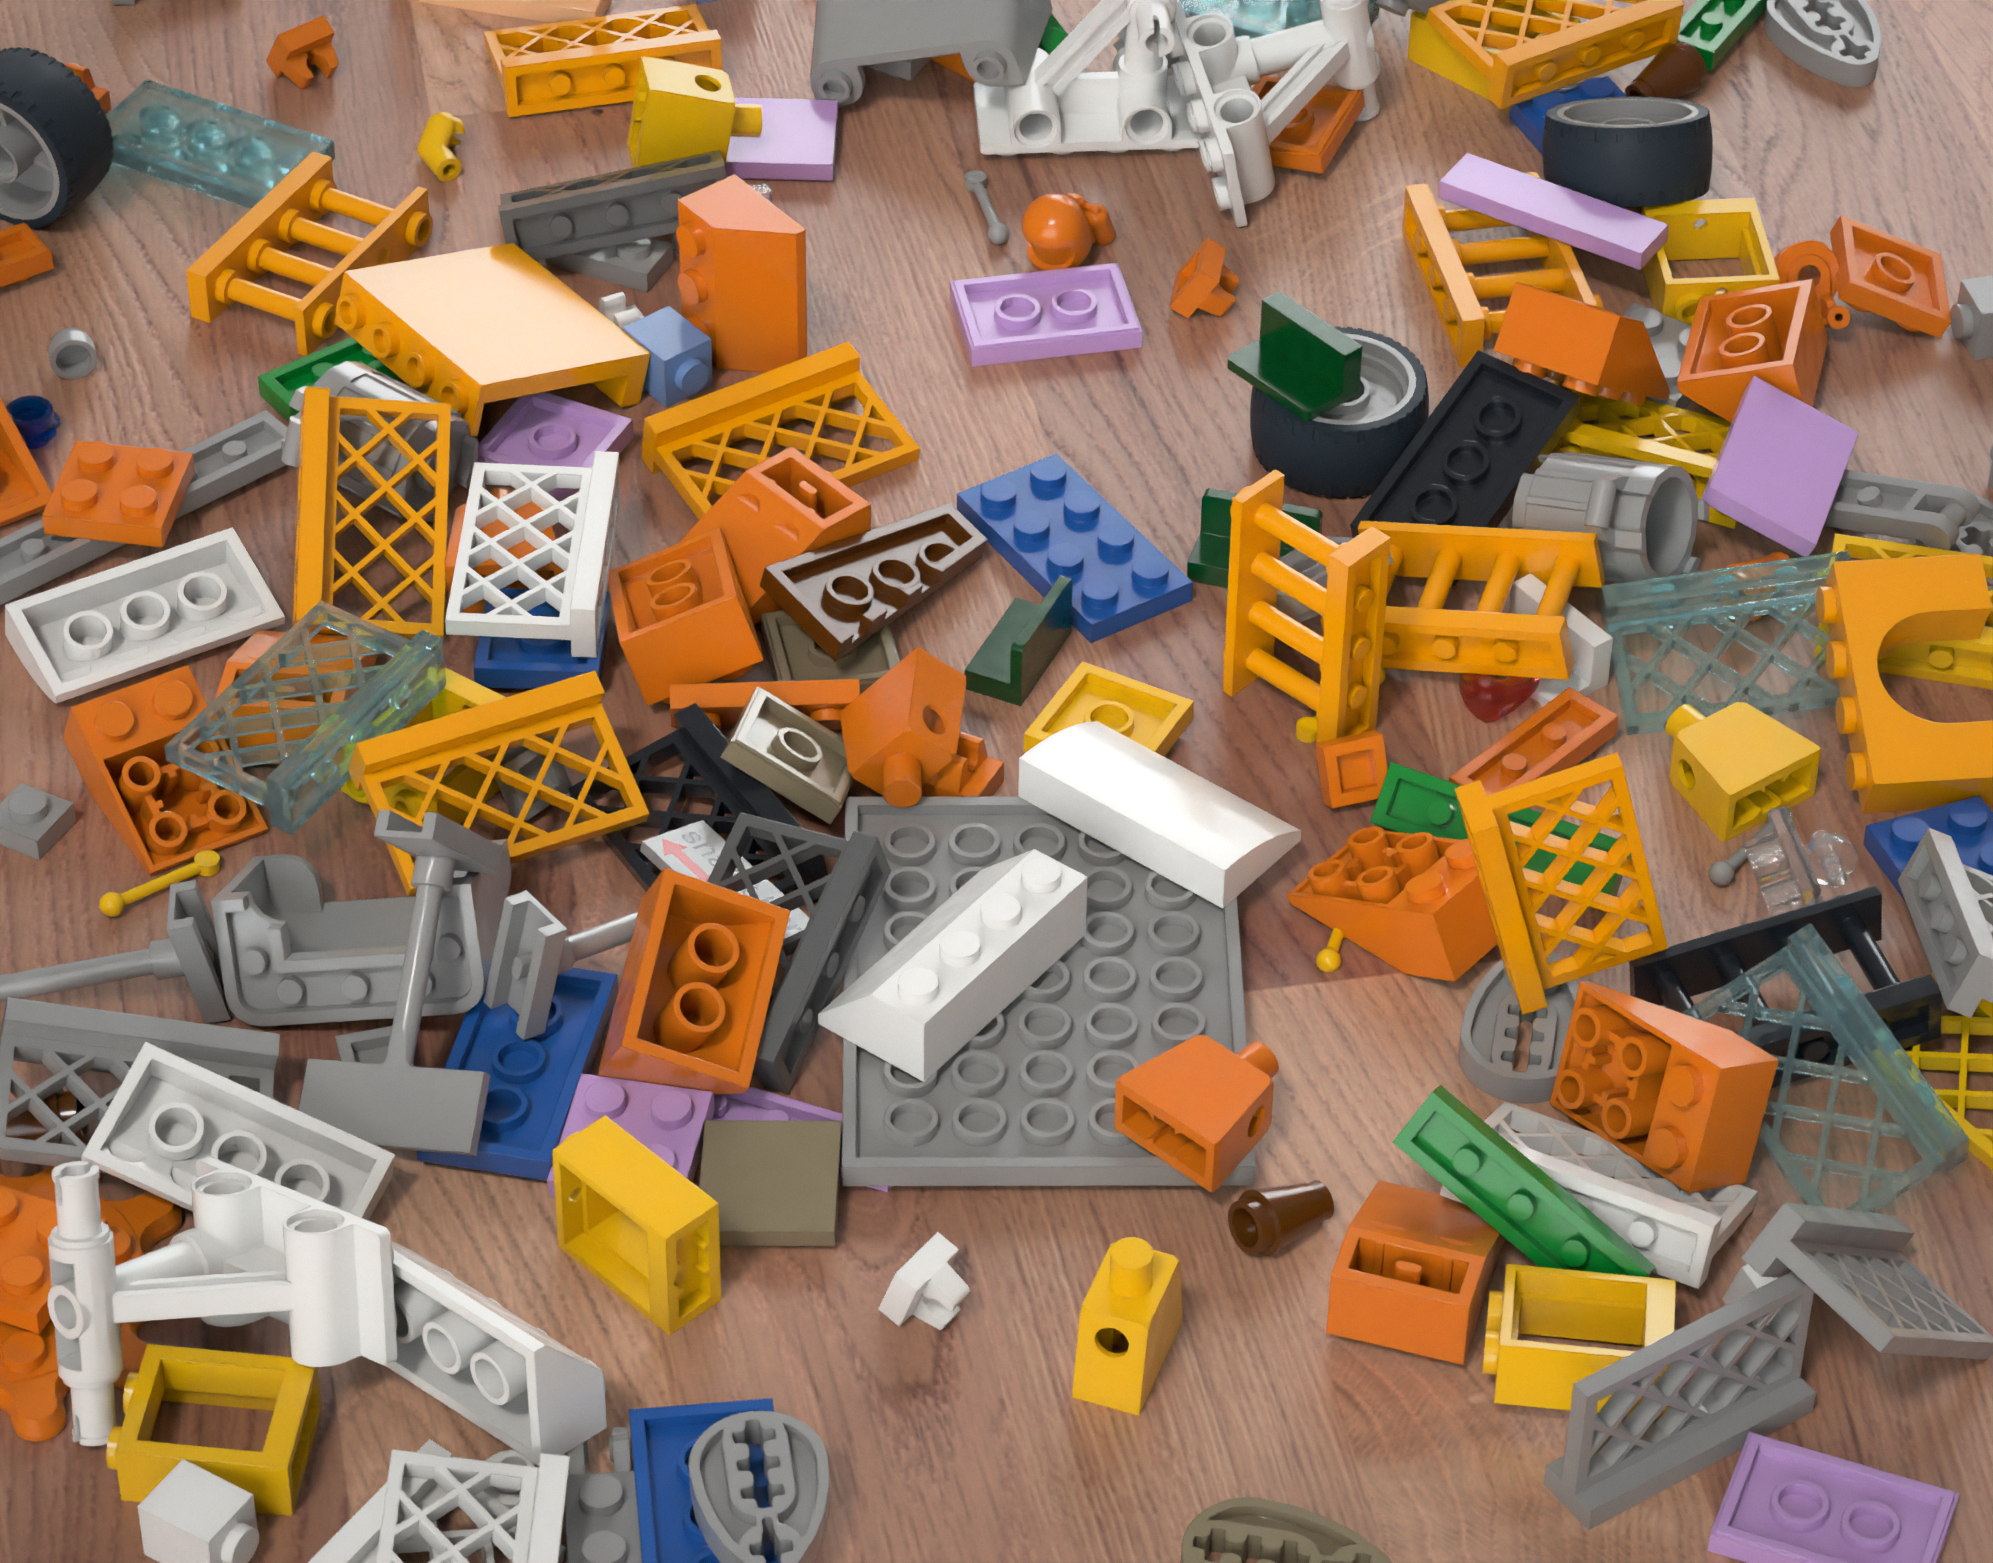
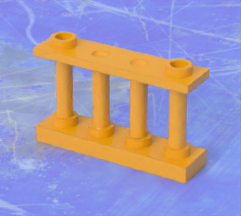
M312 151L186 270L191 317L211 323L229 305L237 301L295 321L298 354L303 356L311 354L326 338H330L339 327L335 323L336 304L340 296L344 271L406 261L419 247L427 243L433 229V219L429 214L428 189L418 186L394 209L337 190L333 180L332 158ZM331 211L376 226V228L365 238H361L316 222L323 215ZM301 241L346 257L332 269L285 253V251L293 244ZM270 271L314 286V288L305 297L299 299L253 282L261 274Z
M1537 172L1526 173L1528 175L1539 178ZM1427 183L1405 186L1402 233L1459 367H1466L1478 350L1483 352V341H1489L1492 334H1499L1506 310L1489 311L1487 306H1480L1478 300L1509 297L1512 294L1515 282L1542 288L1603 308L1600 295L1592 294L1570 245L1527 230L1529 236L1460 243L1457 238H1451L1449 232L1514 225L1468 208L1445 210L1443 205H1436ZM1539 258L1544 269L1474 277L1472 272H1465L1463 266Z
M1273 470L1251 486L1244 487L1232 499L1230 509L1232 518L1225 649L1223 652V692L1232 697L1261 677L1316 711L1318 719L1316 742L1373 730L1376 731L1391 537L1371 526L1348 543L1345 542L1339 545L1282 511L1285 475L1277 470ZM1281 540L1326 567L1328 575L1327 589L1280 561ZM1278 589L1323 616L1324 637L1277 609ZM1275 637L1320 664V684L1274 657Z
M1360 521L1357 528L1358 534L1372 526L1391 537L1390 554L1394 562L1389 564L1387 596L1395 576L1428 578L1416 608L1386 606L1381 660L1383 668L1569 680L1575 661L1567 620L1562 614L1573 586L1603 588L1606 579L1597 533ZM1531 573L1547 585L1536 615L1502 613L1514 581ZM1454 579L1487 581L1476 611L1443 609ZM1321 615L1320 622L1324 634L1323 616Z

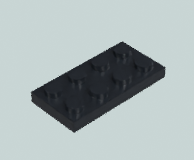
M1478 350L1350 524L1352 538L1359 535L1357 528L1360 521L1497 528L1514 504V497L1522 474H1535L1537 468H1540L1543 463L1539 461L1538 456L1540 454L1549 455L1581 412L1580 396L1531 373L1522 372L1517 367ZM1454 579L1452 585L1455 586L1459 580Z

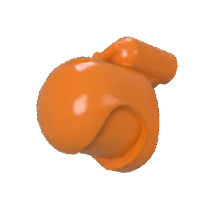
M1050 193L1040 196L1027 207L1022 219V232L1027 240L1028 258L1037 271L1078 267L1090 252L1092 243L1106 246L1111 244L1116 237V232L1106 207L1099 203L1092 204L1077 193H1068L1066 195Z
M1803 240L1792 243L1776 254L1774 262L1780 278V284L1813 279L1825 327L1832 329L1845 328L1850 323L1851 315L1846 307L1835 303L1833 298L1837 292L1836 272L1839 268L1833 252L1822 242Z

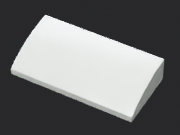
M233 527L5 605V635L33 680L55 704L251 636L257 630L265 631L285 624V615Z
M1098 721L1084 722L1063 729L1046 738L1019 758L1018 796L1222 909L1301 841V830Z
M147 1042L141 1048L81 1155V1161L91 1162L92 1166L97 1165L104 1172L190 1211H193L191 1184L196 1179V1161L210 1156L366 1220L370 1219L393 1177L395 1154Z

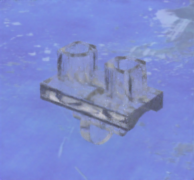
M1788 806L1769 812L1775 831L1742 843L1757 883L1791 871L1792 875L1759 886L1770 917L1824 901L1819 884H1829L1833 888L1843 886L1847 881V876L1855 869L1858 862V853L1850 838L1842 834H1829L1824 830L1817 831L1812 835L1811 842L1804 848Z

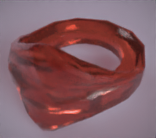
M1460 673L1459 691L1465 707L1482 722L1491 723L1513 712L1530 698L1538 688L1540 678L1508 676L1505 680H1497L1487 676H1479L1476 673Z

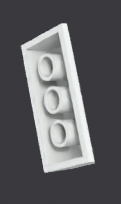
M1035 849L980 870L818 1014V1024L925 1082L1086 935L1088 877Z
M391 1241L394 1252L392 1267L395 1311L398 1320L396 1329L398 1356L397 1360L385 1364L386 1367L537 1465H539L540 1453L564 1455L607 1428L604 1372L594 1362L581 1357L549 1337L542 1329L535 1328L503 1308L494 1299L487 1298L455 1278L448 1270L439 1268L416 1252Z

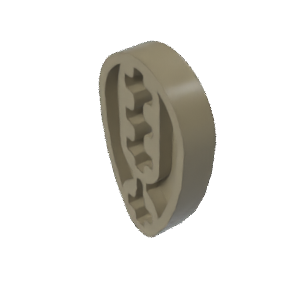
M1253 1497L1229 1499L1206 1508L1188 1525L1181 1545V1563H1245L1246 1558L1258 1559L1257 1563H1392L1386 1554L1361 1535L1327 1517L1297 1506ZM1210 1552L1222 1553L1219 1562L1207 1560Z

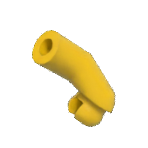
M439 112L428 118L416 148L418 156L442 182L453 181L461 172L462 166L460 161L448 147H455L460 143L459 139L455 138V133L465 135V127L461 119L452 117L448 112Z

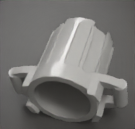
M345 361L330 368L312 386L330 388V396L440 403L406 384L361 362ZM305 386L295 391L288 405L298 410L299 413L290 417L286 438L281 440V461L294 467H299L301 405ZM452 408L448 495L457 484L467 489L471 482L474 462L478 460L479 450L478 439L468 435L470 431L466 425L469 423L461 418V413ZM340 414L339 433L357 451L380 432L365 416ZM383 417L388 424L396 419ZM410 419L396 432L419 455L436 441L437 421ZM385 440L364 458L386 481L390 480L410 463L388 440ZM340 449L338 453V467L348 459ZM436 454L426 462L434 471ZM356 466L337 481L338 486L365 500L378 490ZM416 470L394 490L417 513L434 498L435 488ZM386 497L376 504L378 507L401 519L404 517ZM432 512L427 518H425L424 521L432 522L434 519V512Z
M1564 451V454H1540L1538 458L1543 463L1540 468H1537L1535 474H1522L1514 497L1512 527L1524 528L1526 530L1597 533L1606 580L1649 586H1669L1682 573H1696L1701 559L1692 557L1691 553L1698 521L1709 522V504L1703 499H1697L1691 476L1681 466Z

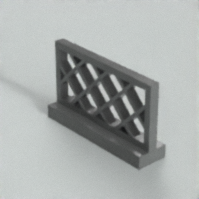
M721 150L501 194V205L498 208L506 244L514 243L535 261L676 233V229L679 226L678 199L727 178Z
M740 812L707 882L735 892L747 889L750 897L759 899L753 885L789 869L798 889L769 903L790 911L806 904L811 915L805 930L783 940L779 960L785 973L779 986L772 988L752 1075L759 1076L764 1088L789 1094L820 1027L818 1024V1014L831 1003L891 873V869L878 837L853 831L850 840ZM751 836L776 842L781 851V854L745 870L741 861V856ZM786 845L792 846V847H795V848H792V849L788 850L787 847H786ZM820 854L837 858L831 874L806 886L804 885L796 865ZM737 867L739 873L732 876ZM819 898L816 906H814L812 901ZM793 954L790 962H788L786 956Z

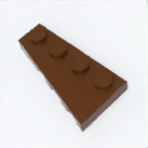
M951 503L767 566L764 569L760 587L836 662L981 559L988 539Z

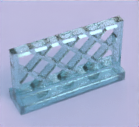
M1849 550L1603 585L1600 617L1603 630L1613 637L1611 659L1626 734L1634 735L1665 730L1666 722L1670 715L1683 704L1692 705L1706 717L1735 702L1748 703L1766 715L1836 706L1837 698L1841 696L1839 685L1834 686L1817 675L1826 663V645L1828 641H1831L1830 635L1810 624L1805 619L1816 608L1817 588L1825 586L1833 562L1851 561ZM1769 614L1784 623L1786 627L1774 642L1768 645L1744 630V627L1753 616ZM1708 623L1724 633V636L1712 651L1707 654L1682 638L1692 625ZM1796 631L1823 648L1808 668L1780 652ZM1647 632L1663 642V644L1650 660L1645 663L1624 649L1622 635ZM1734 640L1761 656L1746 677L1718 661ZM1672 649L1699 665L1684 686L1656 670ZM1770 663L1798 679L1788 693L1772 695L1755 684ZM1629 669L1638 674L1632 682ZM1709 672L1736 688L1726 702L1712 704L1694 694L1693 691ZM1647 680L1674 697L1663 711L1637 714L1634 697ZM1807 686L1812 688L1810 690H1805ZM1745 695H1748L1749 697H1751V698L1743 699V697H1744Z
M320 601L164 746L166 761L269 808L271 825L293 835L351 778L348 767L356 743L401 730L446 686L443 639L421 630L409 640L324 601ZM325 626L347 636V640L313 645L310 642ZM381 653L393 656L385 665L362 668L360 656ZM347 658L352 659L354 669L317 674L315 663ZM307 664L309 676L272 681L271 676L280 668ZM358 688V691L347 701L331 704L323 703L321 693ZM313 694L315 706L278 711L277 699ZM268 701L270 713L236 718L232 716V713L240 705ZM320 725L306 739L284 741L282 731L284 729ZM270 731L275 733L276 743L246 748L238 747L237 736ZM229 738L231 750L205 754L194 749L203 741ZM274 762L281 763L266 777V782L243 772V767Z
M1811 923L1789 936L1786 947L1682 1013L1702 1021L1707 1020L1718 1012L1743 1016L1745 1020L1741 1037L1747 1041L1750 1040L1754 1019L1793 1025L1787 1057L1772 1055L1779 1059L1776 1069L1784 1070L1778 1103L1768 1101L1764 1113L1775 1115L1773 1128L1771 1129L1763 1118L1758 1140L1805 1205L1827 1207L1819 1196L1823 1172L1863 1179L1859 1201L1846 1208V1210L1874 1213L1942 1169L1944 1173H1947L1968 1159V1136ZM1783 970L1787 972L1800 990L1796 1012L1757 1006L1761 984ZM1750 992L1748 1004L1735 1002ZM1807 1001L1818 1016L1804 1014ZM1801 1027L1827 1031L1833 1035L1839 1044L1835 1066L1795 1059ZM1846 1054L1857 1070L1843 1068ZM1793 1072L1832 1079L1826 1111L1786 1104ZM1840 1081L1871 1087L1878 1097L1874 1120L1834 1113ZM1885 1108L1897 1124L1883 1122ZM1784 1117L1823 1124L1817 1157L1792 1153L1785 1149L1779 1140ZM1832 1126L1872 1133L1865 1166L1825 1159ZM1880 1135L1909 1140L1922 1157V1160L1902 1173L1874 1168ZM1799 1167L1814 1170L1812 1184ZM1871 1180L1885 1183L1869 1194Z

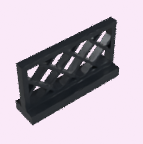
M696 703L674 714L678 730L625 757L642 797L644 793L672 795L667 811L648 810L650 814L647 821L633 826L660 828L658 834L660 835L703 820L717 834H730L739 813L743 812L802 828L765 784L721 758L728 740ZM674 756H677L684 764L679 778L651 776L654 767ZM586 779L568 788L570 797L577 800ZM594 779L583 802L607 814L627 808L626 804L624 808L597 805L594 799L611 790L618 789ZM686 797L712 798L715 802L710 815L681 813ZM632 826L602 835L601 838L645 892H647L657 879L660 869L640 852L641 844L628 843L627 838ZM751 836L742 857L752 866H756L781 854V851L776 842ZM786 845V847H787L788 850H790V849H792V848H795V847ZM822 854L796 865L805 886L828 875L824 855ZM789 869L777 874L781 880L773 885L784 895L798 889ZM819 898L816 899V900H813V901H812L813 904H816V903L818 902Z

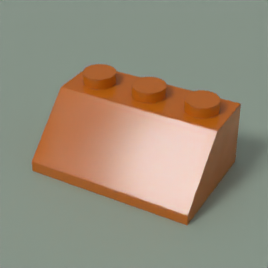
M735 174L678 199L679 226L676 229V237L680 251L678 286L681 292V312L685 319L711 338L712 365L717 369L768 372L807 357L806 229Z
M1813 279L1699 297L1677 379L1679 392L1732 423L1745 388L1754 376L1813 407L1828 342Z
M664 868L641 898L598 1075L710 1091L713 1094H744L750 1086L790 910Z

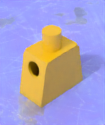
M641 57L627 138V148L632 167L721 150L724 164H726L730 137H760L763 119L761 105L735 103L729 76L722 70L653 57Z
M1735 702L1708 717L1704 716L1692 705L1684 704L1678 707L1668 718L1665 731L1674 739L1669 772L1671 784L1723 843L1767 821V814L1772 808L1790 809L1814 796L1821 748L1748 703Z
M1137 1237L1122 1238L1110 1244L1080 1311L1072 1398L1140 1416L1182 1323L1181 1261L1174 1255L1153 1250L1148 1242ZM1121 1333H1123L1128 1340L1129 1349L1123 1353H1113L1112 1344L1121 1346Z

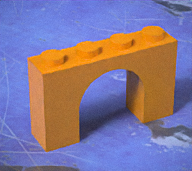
M1981 554L1833 562L1825 586L1817 588V618L1820 624H1828L1831 640L1826 645L1827 673L1830 679H1838L1841 695L1837 698L1835 709L1837 729L1840 734H1848L1851 751L1846 757V780L1851 791L1858 790L1862 814L1927 810L1980 796L1987 806H1993V720L1941 723L1917 717L1903 709L1891 698L1882 684L1877 660L1895 647L1908 643L1979 639L1992 609Z

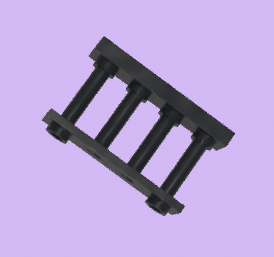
M1877 885L1668 947V949L1629 961L1630 996L1659 1006L1664 1005L1665 1008L1702 1021L1703 1019L1690 997L1726 986L1750 1027L1734 1033L1779 1059L1771 1089L1941 1038L1942 995L1931 973L1900 982L1876 942L1881 940L1882 893ZM1850 949L1874 991L1838 1001L1815 960ZM1788 968L1812 1009L1775 1019L1752 978Z

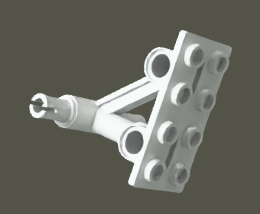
M1101 0L1050 55L1038 47L1024 84L995 87L975 82L973 85L980 152L986 155L1013 156L1019 153H1054L1065 155L1082 151L1122 153L1128 150L1162 149L1165 151H1178L1183 148H1198V140L1201 139V134L1192 133L1184 102L1191 100L1190 95L1179 96L1174 77L1168 76V60L1165 56L1172 51L1175 45L1171 22L1175 18L1177 11L1176 1ZM1125 27V47L1121 48L1114 57L1113 72L1081 73Z
M1180 0L1176 1L1177 11L1172 21L1173 23H1171L1175 45L1170 54L1172 58L1179 56L1180 62L1171 65L1173 77L1179 96L1190 95L1191 100L1184 102L1192 133L1204 134L1205 138L1198 140V145L1206 172H1217L1218 177L1212 178L1211 181L1219 210L1230 209L1236 228L1248 225L1244 205L1267 197L1275 186L1269 144L1331 78L1345 89L1363 90L1365 106L1356 121H1368L1378 114L1380 105L1376 95L1375 81L1381 69L1379 56L1374 50L1375 43L1368 12L1369 0H1319L1322 13L1321 20L1250 40L1248 35L1235 38L1233 23L1227 16L1210 12L1186 18ZM1290 69L1262 100H1260L1256 93L1251 91L1249 86L1259 84L1260 77Z
M209 1156L196 1161V1179L191 1184L194 1228L174 1236L168 1246L115 1265L113 1232L109 1230L107 1224L101 1222L98 1178L100 1177L99 1166H92L91 1162L75 1161L60 1164L52 1170L58 1226L53 1228L51 1235L48 1237L51 1289L48 1294L47 1305L49 1315L55 1326L58 1374L63 1379V1383L69 1386L71 1390L72 1438L74 1442L80 1441V1445L83 1446L108 1444L112 1427L118 1426L116 1423L114 1382L119 1379L120 1373L123 1371L120 1323L201 1317L202 1321L213 1326L235 1327L253 1323L270 1316L289 1324L292 1360L298 1364L308 1367H327L345 1363L359 1356L368 1358L381 1365L397 1360L396 1329L398 1320L395 1311L392 1267L394 1252L391 1244V1235L387 1228Z

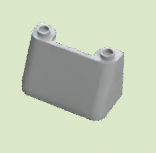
M817 0L810 82L816 100H838V107L850 105L861 97L866 84L862 66L959 53L968 74L978 83L995 87L1024 84L1053 9L1050 0Z
M507 839L490 840L503 847L499 874L454 871L451 891L443 893L422 1016L454 1015L467 1012L478 1004L485 994L504 900L508 897L511 884L512 870ZM289 854L254 856L211 900L224 993L229 1009L239 1020L254 1026L394 1018L416 896L324 902L319 874L309 861L297 855Z

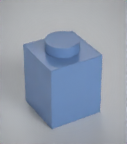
M670 306L622 327L625 333L651 353L643 390L665 408L713 385L711 338Z

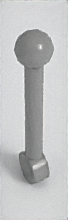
M980 170L969 171L965 174V188L975 192L989 225L988 239L994 244L1001 245L1009 239L1010 232L1005 224L999 222L986 192L987 175Z
M1780 807L1769 810L1766 824L1726 861L1720 860L1711 865L1709 869L1710 880L1719 886L1729 884L1734 877V870L1774 833H1785L1792 828L1793 814L1791 811Z

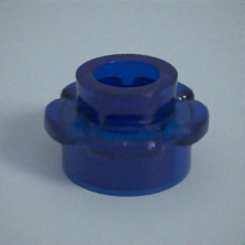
M23 396L13 400L6 407L28 449H37L45 446L56 436V429L61 425L60 417L53 411L52 403L40 396Z

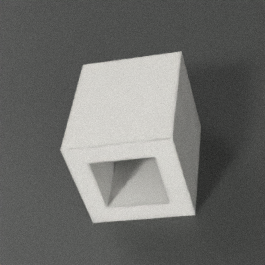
M184 1459L137 1506L144 1555L160 1563H248L259 1543L254 1494Z

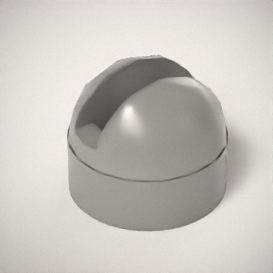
M75 327L64 328L56 332L49 342L48 357L50 365L58 376L65 379H79L88 375L96 366L97 354L95 346L85 331Z

